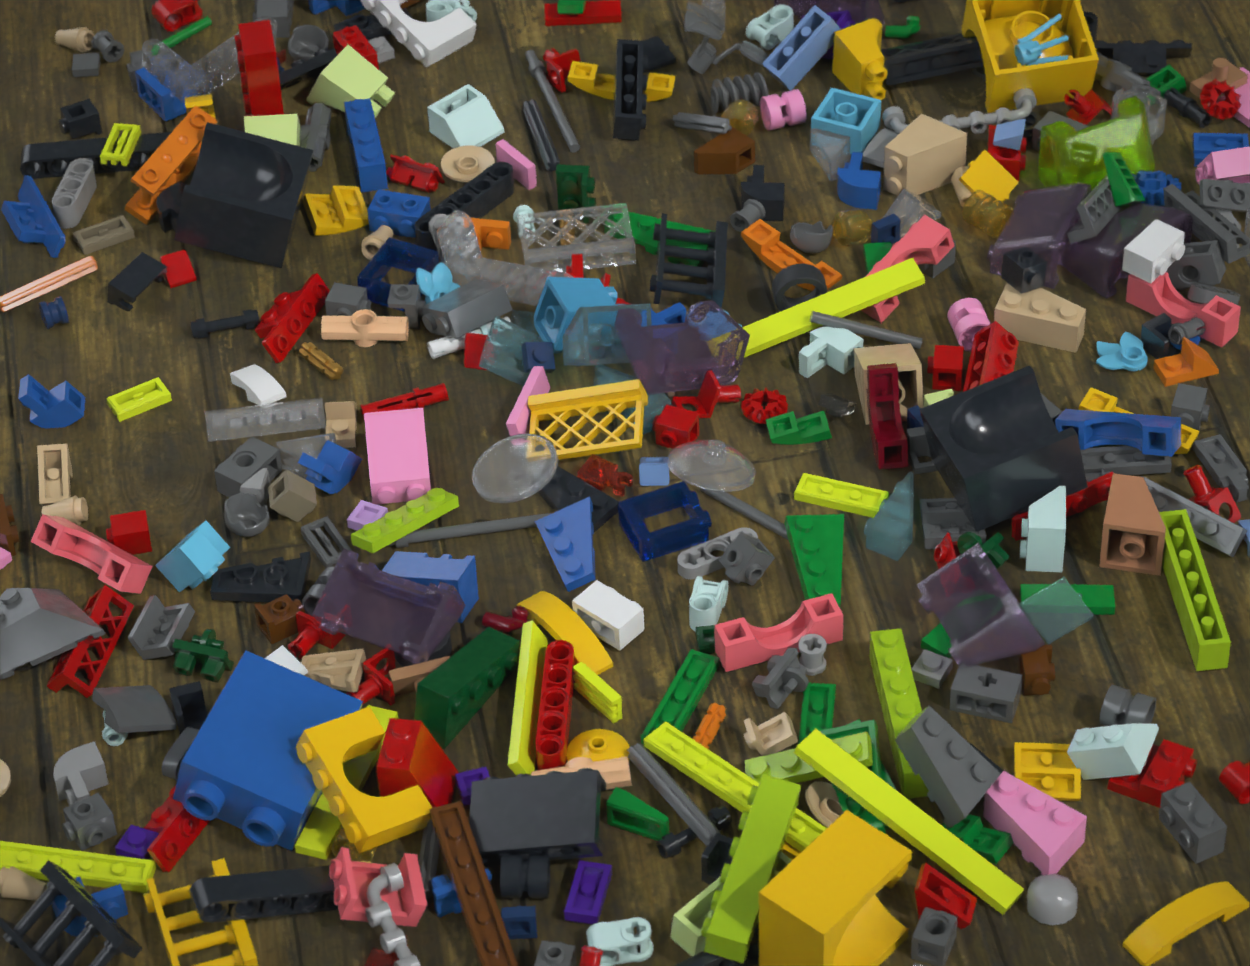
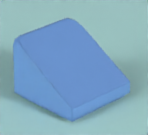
M1026 119L996 125L993 145L1020 150Z
M640 458V485H669L670 458Z

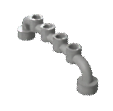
M1023 88L1018 90L1013 97L1017 110L1010 111L1008 108L1003 107L990 114L974 111L968 117L957 118L954 115H947L940 122L961 130L960 128L971 127L973 133L980 134L987 129L989 124L997 123L998 125L1024 119L1035 107L1037 100L1033 90ZM892 106L884 110L882 118L886 128L901 133L908 126L904 124L905 117L900 107Z
M395 863L381 867L380 875L374 878L368 886L366 895L371 907L365 909L366 917L371 927L381 925L385 933L380 935L383 950L386 954L395 951L399 960L394 962V966H421L416 955H412L408 948L402 929L397 928L389 905L386 901L383 902L380 896V891L383 888H386L391 893L404 887L400 869Z

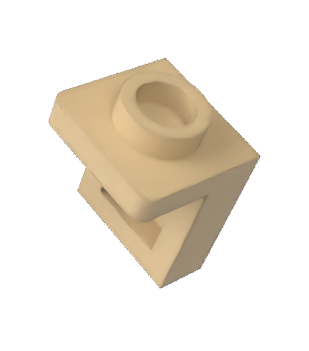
M786 712L759 726L750 717L744 720L747 732L744 733V738L752 751L757 749L762 756L778 753L798 742L791 718Z

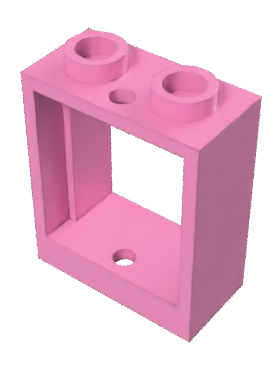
M1250 147L1211 152L1197 165L1195 170L1197 183L1199 184V181L1202 179L1250 183Z

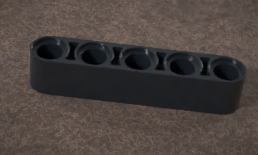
M506 162L492 164L420 217L414 225L417 249L423 253L438 251L432 234L429 231V222L434 215L454 214L460 217L481 219L509 198L515 190L513 167Z
M330 865L205 877L195 881L189 889V894L198 916L205 923L339 909L338 905L334 903L335 886L334 880L329 876Z

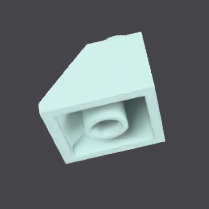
M1066 486L1057 487L1031 504L1028 510V519L1022 518L1021 537L1027 538L1026 540H1020V558L1026 559V571L1061 573L1063 571L1066 535Z
M1131 723L1077 729L1067 753L1075 767L1081 769L1083 780L1138 775L1143 769L1159 727L1157 724Z

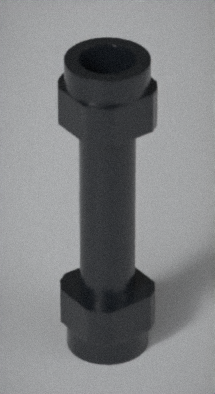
M250 309L244 310L243 315L208 322H205L204 318L195 319L196 321L190 322L193 338L199 337L201 339L208 337L207 333L243 326L246 327V330L255 329L260 321L258 311Z
M723 805L707 812V818L719 831L732 822L730 812ZM689 827L676 835L672 832L666 834L657 841L656 845L660 854L667 859L681 853V847L698 838V836Z

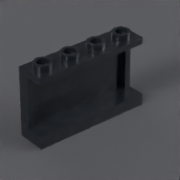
M582 768L577 772L562 773L550 771L546 775L531 776L529 774H518L513 778L486 777L484 780L472 781L469 825L483 865H501L502 855H521L524 861H527L530 856L549 855L550 861L604 856V843L599 837L601 791L606 790V782L600 772L590 768Z

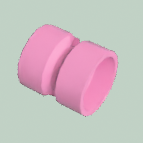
M798 89L783 92L781 97L777 94L761 97V116L768 131L783 128L785 123L793 126L806 122V107L803 96Z
M963 298L956 301L948 310L947 318L959 345L964 346L965 351H971L974 334L990 324L981 302L975 298Z

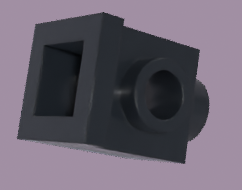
M90 98L60 108L62 119L58 120L63 135L69 133L70 137L74 139L92 132H96L97 135L103 134L99 112Z

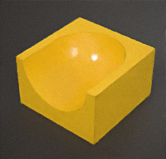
M967 0L962 32L964 38L976 36L981 49L986 77L985 106L988 113L995 112L1003 107L1009 110L1017 109L1013 97L1018 90L1023 88L1033 90L1037 100L1035 106L1063 102L1066 93L1073 98L1074 96L1068 92L1072 89H1076L1083 97L1092 89L1099 58L1079 0ZM1056 15H1062L1059 21L1036 36L1032 41L1036 40L1039 44H1043L1067 35L1069 37L1067 41L1042 50V55L1038 58L1068 55V59L1026 66V64L1021 65L1014 52V46L1018 44L1017 40L1026 37Z
M846 810L759 891V966H879L908 938V928L897 921L886 910L877 898L876 893L911 861L912 851Z

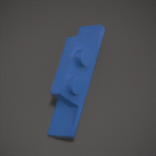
M25 175L18 194L20 202L4 201L1 211L18 241L24 243H44L50 256L58 258L60 250L65 245V234L62 232L32 177Z

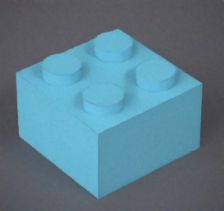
M831 88L811 118V144L852 154V152L863 153L881 125V100Z

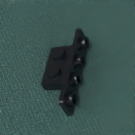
M1103 40L1093 41L1096 52L1128 65L1132 68L1131 71L1139 76H1152L1166 67V58H1189L1192 51V43H1185L1182 40H1175L1170 43H1159L1156 40H1148L1144 43H1133L1129 40H1122L1117 43H1107Z

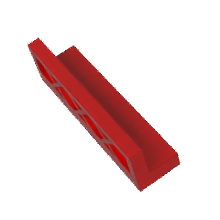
M106 585L89 597L83 612L98 625L106 624L110 638L102 639L100 636L94 639L93 635H89L85 640L77 642V647L62 653L46 686L57 693L68 684L85 697H90L93 694V688H96L134 605ZM110 602L123 610L120 616L112 617L108 606ZM96 646L100 657L99 660L91 661L87 650L88 647ZM77 669L86 670L89 679L88 684L74 676Z

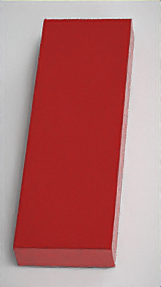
M620 0L586 1L583 14H559L558 3L544 4L545 26L622 22Z

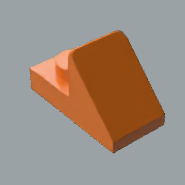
M461 217L468 237L475 249L474 259L478 260L482 247L509 250L511 245L510 221Z
M1186 337L1182 338L1180 354L1156 359L1153 366L1165 387L1219 373L1218 367L1208 352Z

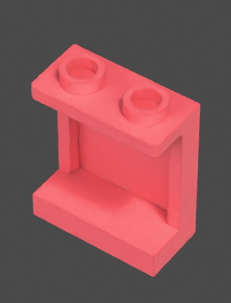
M343 847L340 849L336 859L331 861L329 876L334 880L335 886L334 903L338 905L340 919L368 922L365 909L371 906L366 895L367 889L371 881L380 875V868L386 865L351 861L349 848ZM404 853L398 865L403 877L404 887L391 893L386 888H383L380 891V896L383 902L386 901L389 905L396 925L416 927L427 907L417 854Z

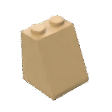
M924 114L919 115L885 146L883 189L901 198L909 199L951 183L953 172L957 168L966 165L967 133Z
M911 343L854 348L855 379L866 425H869L866 389H868V365L897 364L899 404L902 421H907V409L916 405L923 408L922 364Z

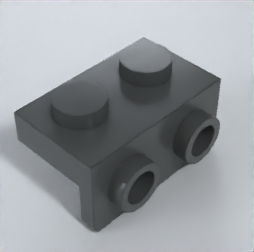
M156 595L150 596L131 630L128 640L143 660L173 655L175 652L172 648L174 640H181L195 610L190 603L164 607Z

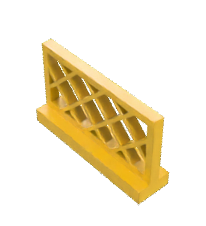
M640 379L528 396V407L531 410L527 455L529 463L534 464L642 448L644 406L648 405V394ZM636 407V410L627 419L620 414L624 409ZM609 412L599 423L592 418L597 413ZM581 416L571 427L565 423L569 417ZM615 418L623 422L612 433L605 428ZM554 420L544 431L539 428L540 421ZM587 422L595 426L584 437L578 433ZM560 426L567 430L557 441L550 437ZM628 428L634 431V439H619ZM600 432L608 436L601 444L594 445L591 443ZM573 436L580 440L573 448L565 449L563 447ZM545 440L552 444L545 452L536 453L537 448Z

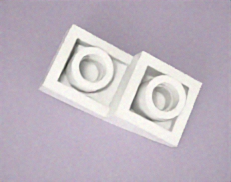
M255 364L230 373L232 384L246 390L248 401L260 405V407H271L278 400L286 398V392L267 371Z

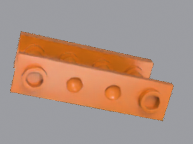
M196 105L131 178V182L140 187V189L127 202L125 211L145 225L152 220L158 213L156 201L159 194L179 181L184 182L195 170L207 122L217 124L215 118Z

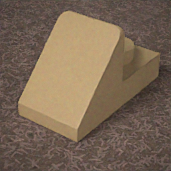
M354 401L326 402V441L329 440L343 448L356 447L357 403Z
M68 444L37 445L39 504L41 506L51 505L70 498V478H73Z

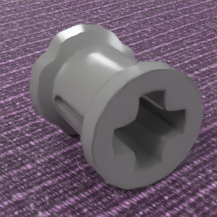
M818 634L803 636L798 644L799 651L801 652L799 663L806 668V675L814 676L823 673L826 669V660L823 657L827 648L826 640Z

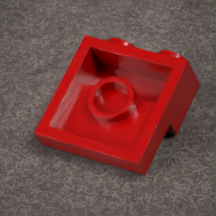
M1163 739L1160 746L1152 745L1140 774L1110 777L1108 790L1160 808L1162 793L1185 784L1186 777L1192 778L1197 766V760L1193 759L1194 749Z

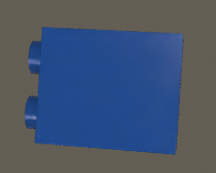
M246 650L181 762L173 799L182 802L184 808L191 815L199 819L213 820L218 818L241 828L245 836L258 845L271 847L277 844L293 851L304 826L322 794V791L315 786L312 774L306 764L299 760L295 747L303 730L361 710L363 701Z

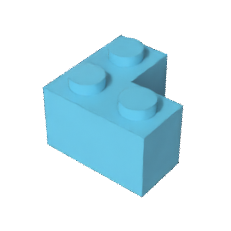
M206 520L193 529L155 566L178 592H181L188 586L193 590L203 580L206 581L218 570L217 567L225 561L222 555L230 546Z

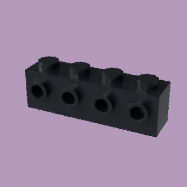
M617 39L614 68L612 137L614 139L639 140L640 130H645L646 114H642V110H646L647 94H642V91H646L647 75H643V71H647L648 56L643 55L644 41Z

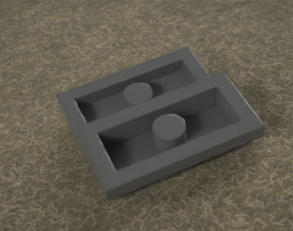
M955 498L920 499L925 549H935L941 543L946 533H950L952 542L957 541L965 532L975 533L981 537L983 544L986 542L985 529L978 532L975 531Z
M151 685L93 688L92 701L106 710L104 723L117 733L176 730V721L169 706L160 693Z

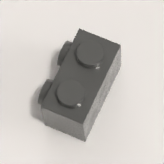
M1191 782L1162 793L1159 820L1195 864L1224 852L1227 825Z

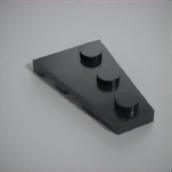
M323 48L315 52V57L310 60L300 59L290 65V69L284 72L278 70L281 90L302 81L301 76L306 75L313 78L320 75L325 67L336 58L337 53L335 49Z

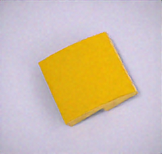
M332 186L331 194H304L303 205L314 235L338 234L369 224L368 209L359 186Z
M1015 742L1014 777L1056 800L1081 801V769L1075 767L1067 753L1070 744Z

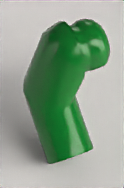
M908 16L906 19L907 23L903 26L886 25L885 38L906 39L919 32L921 25H919L920 18L918 16Z

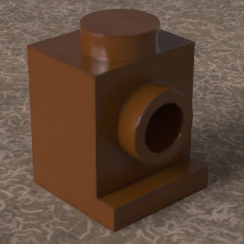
M286 594L267 604L261 605L257 603L254 605L257 627L271 644L298 633L296 614L298 611L305 613L299 599L292 601Z
M1052 644L1020 646L1019 673L1022 675L1024 696L1049 694L1051 689L1050 681H1055L1054 662H1051Z

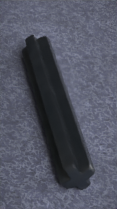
M533 99L524 101L523 111L546 169L552 172L556 170L557 164L560 163L556 149L537 102Z

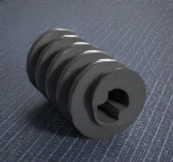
M755 73L753 78L750 74H745L743 80L740 76H734L733 81L729 77L724 78L723 82L719 79H714L710 90L714 113H718L719 105H722L724 111H728L729 103H732L734 109L738 110L740 101H742L745 108L749 107V100H752L757 107L759 106L760 98L768 96L767 85L761 73Z

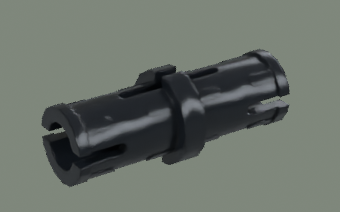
M1170 88V90L1165 92L1163 101L1176 109L1181 117H1187L1201 128H1205V125L1208 126L1211 123L1213 116L1200 107L1195 99L1184 96L1175 88Z

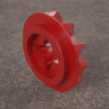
M1215 78L1202 87L1200 102L1204 110L1211 116L1218 119H1229L1238 112L1241 106L1239 102L1241 95L1236 94L1234 91L1235 86L1230 87L1227 85L1226 80L1220 82ZM1218 96H1226L1223 101L1216 103Z
M766 387L763 391H759L754 388L753 393L745 394L744 400L741 401V409L747 419L756 423L767 424L766 419L787 413L788 403L786 395H780L778 389L769 391ZM762 402H768L767 406H765V409H763V406H761Z

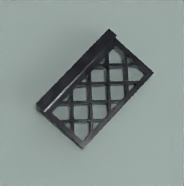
M963 33L881 50L884 56V67L887 70V86L984 66L976 36L964 38Z

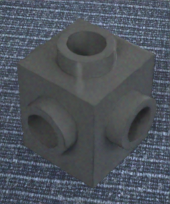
M740 532L733 543L728 546L719 561L727 569L725 574L732 581L738 584L742 581L754 586L775 557L759 539Z
M99 793L77 801L63 809L66 821L62 824L63 831L70 842L75 840L81 851L117 835L113 813Z

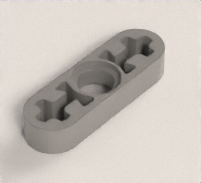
M738 528L684 550L677 558L679 575L685 579H696L697 576H704L724 568L719 561L722 556L715 557L710 553L715 550L726 552L728 546L733 543L740 532L758 539L757 533L750 528Z

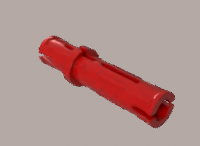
M441 383L421 390L418 387L413 388L410 393L365 405L362 404L360 405V410L364 420V413L414 408L424 409V406L448 401L449 398L445 384Z

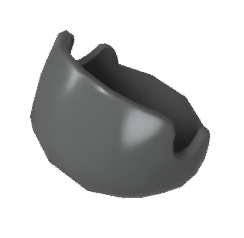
M308 24L297 26L288 42L289 54L296 61L300 59L310 60L315 57V52L328 47V37L325 31L318 26Z
M821 221L814 225L797 222L790 229V239L793 245L798 250L809 254H818L827 249L833 234V226L829 225L826 230Z
M238 493L232 495L224 503V522L227 528L236 535L242 537L256 536L261 534L269 525L267 505L262 507L254 494Z

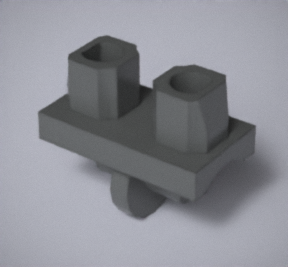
M789 647L783 656L773 655L767 665L769 674L767 676L757 675L752 681L756 696L766 697L770 708L778 709L792 691L803 692L809 684L808 678L805 675L807 670L798 661L797 648Z

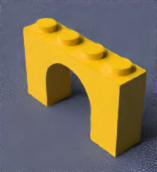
M370 707L303 730L295 747L299 760L306 764L312 774L315 786L326 797L332 814L338 817L345 829L347 839L355 845L359 853L426 828L430 820L429 809L432 808L419 785L389 796L374 797L358 791L347 780L343 771V763L377 750L386 733Z

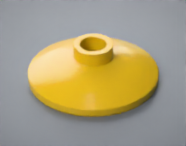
M606 729L588 730L577 735L568 745L567 762L578 757L590 758L593 762L627 757L629 763V744L624 737L614 731Z

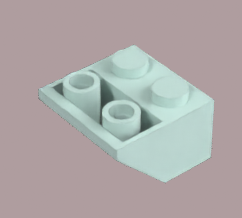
M469 84L427 107L430 133L453 149L467 145L480 147L504 133V127L486 96Z

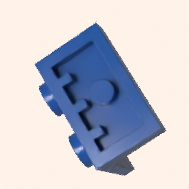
M144 67L135 71L139 97L165 122L186 113L185 97L207 95L184 73L159 82L158 78L149 73Z

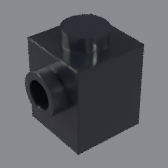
M1027 246L1003 254L1001 278L1020 293L1044 287L1047 262Z

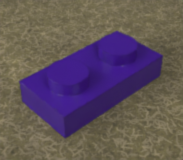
M579 860L564 910L565 920L588 924L598 923L612 876V865Z

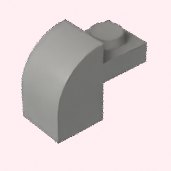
M95 741L66 752L55 764L53 775L59 801L67 799L69 806L90 797L88 791L109 785L105 764Z

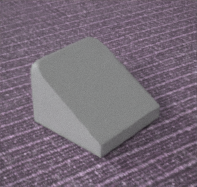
M262 468L240 486V493L256 495L257 501L262 507L267 504L269 498L268 486H270V478L267 468Z

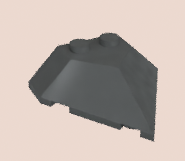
M6 589L0 596V679L14 675V670L17 667L28 662L34 666L78 646L77 642L85 640L89 635H93L95 639L106 633L59 589Z

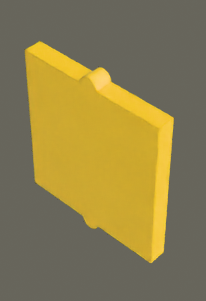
M985 149L974 161L968 163L969 168L958 179L992 213L1003 201L1009 199V193L1019 183Z

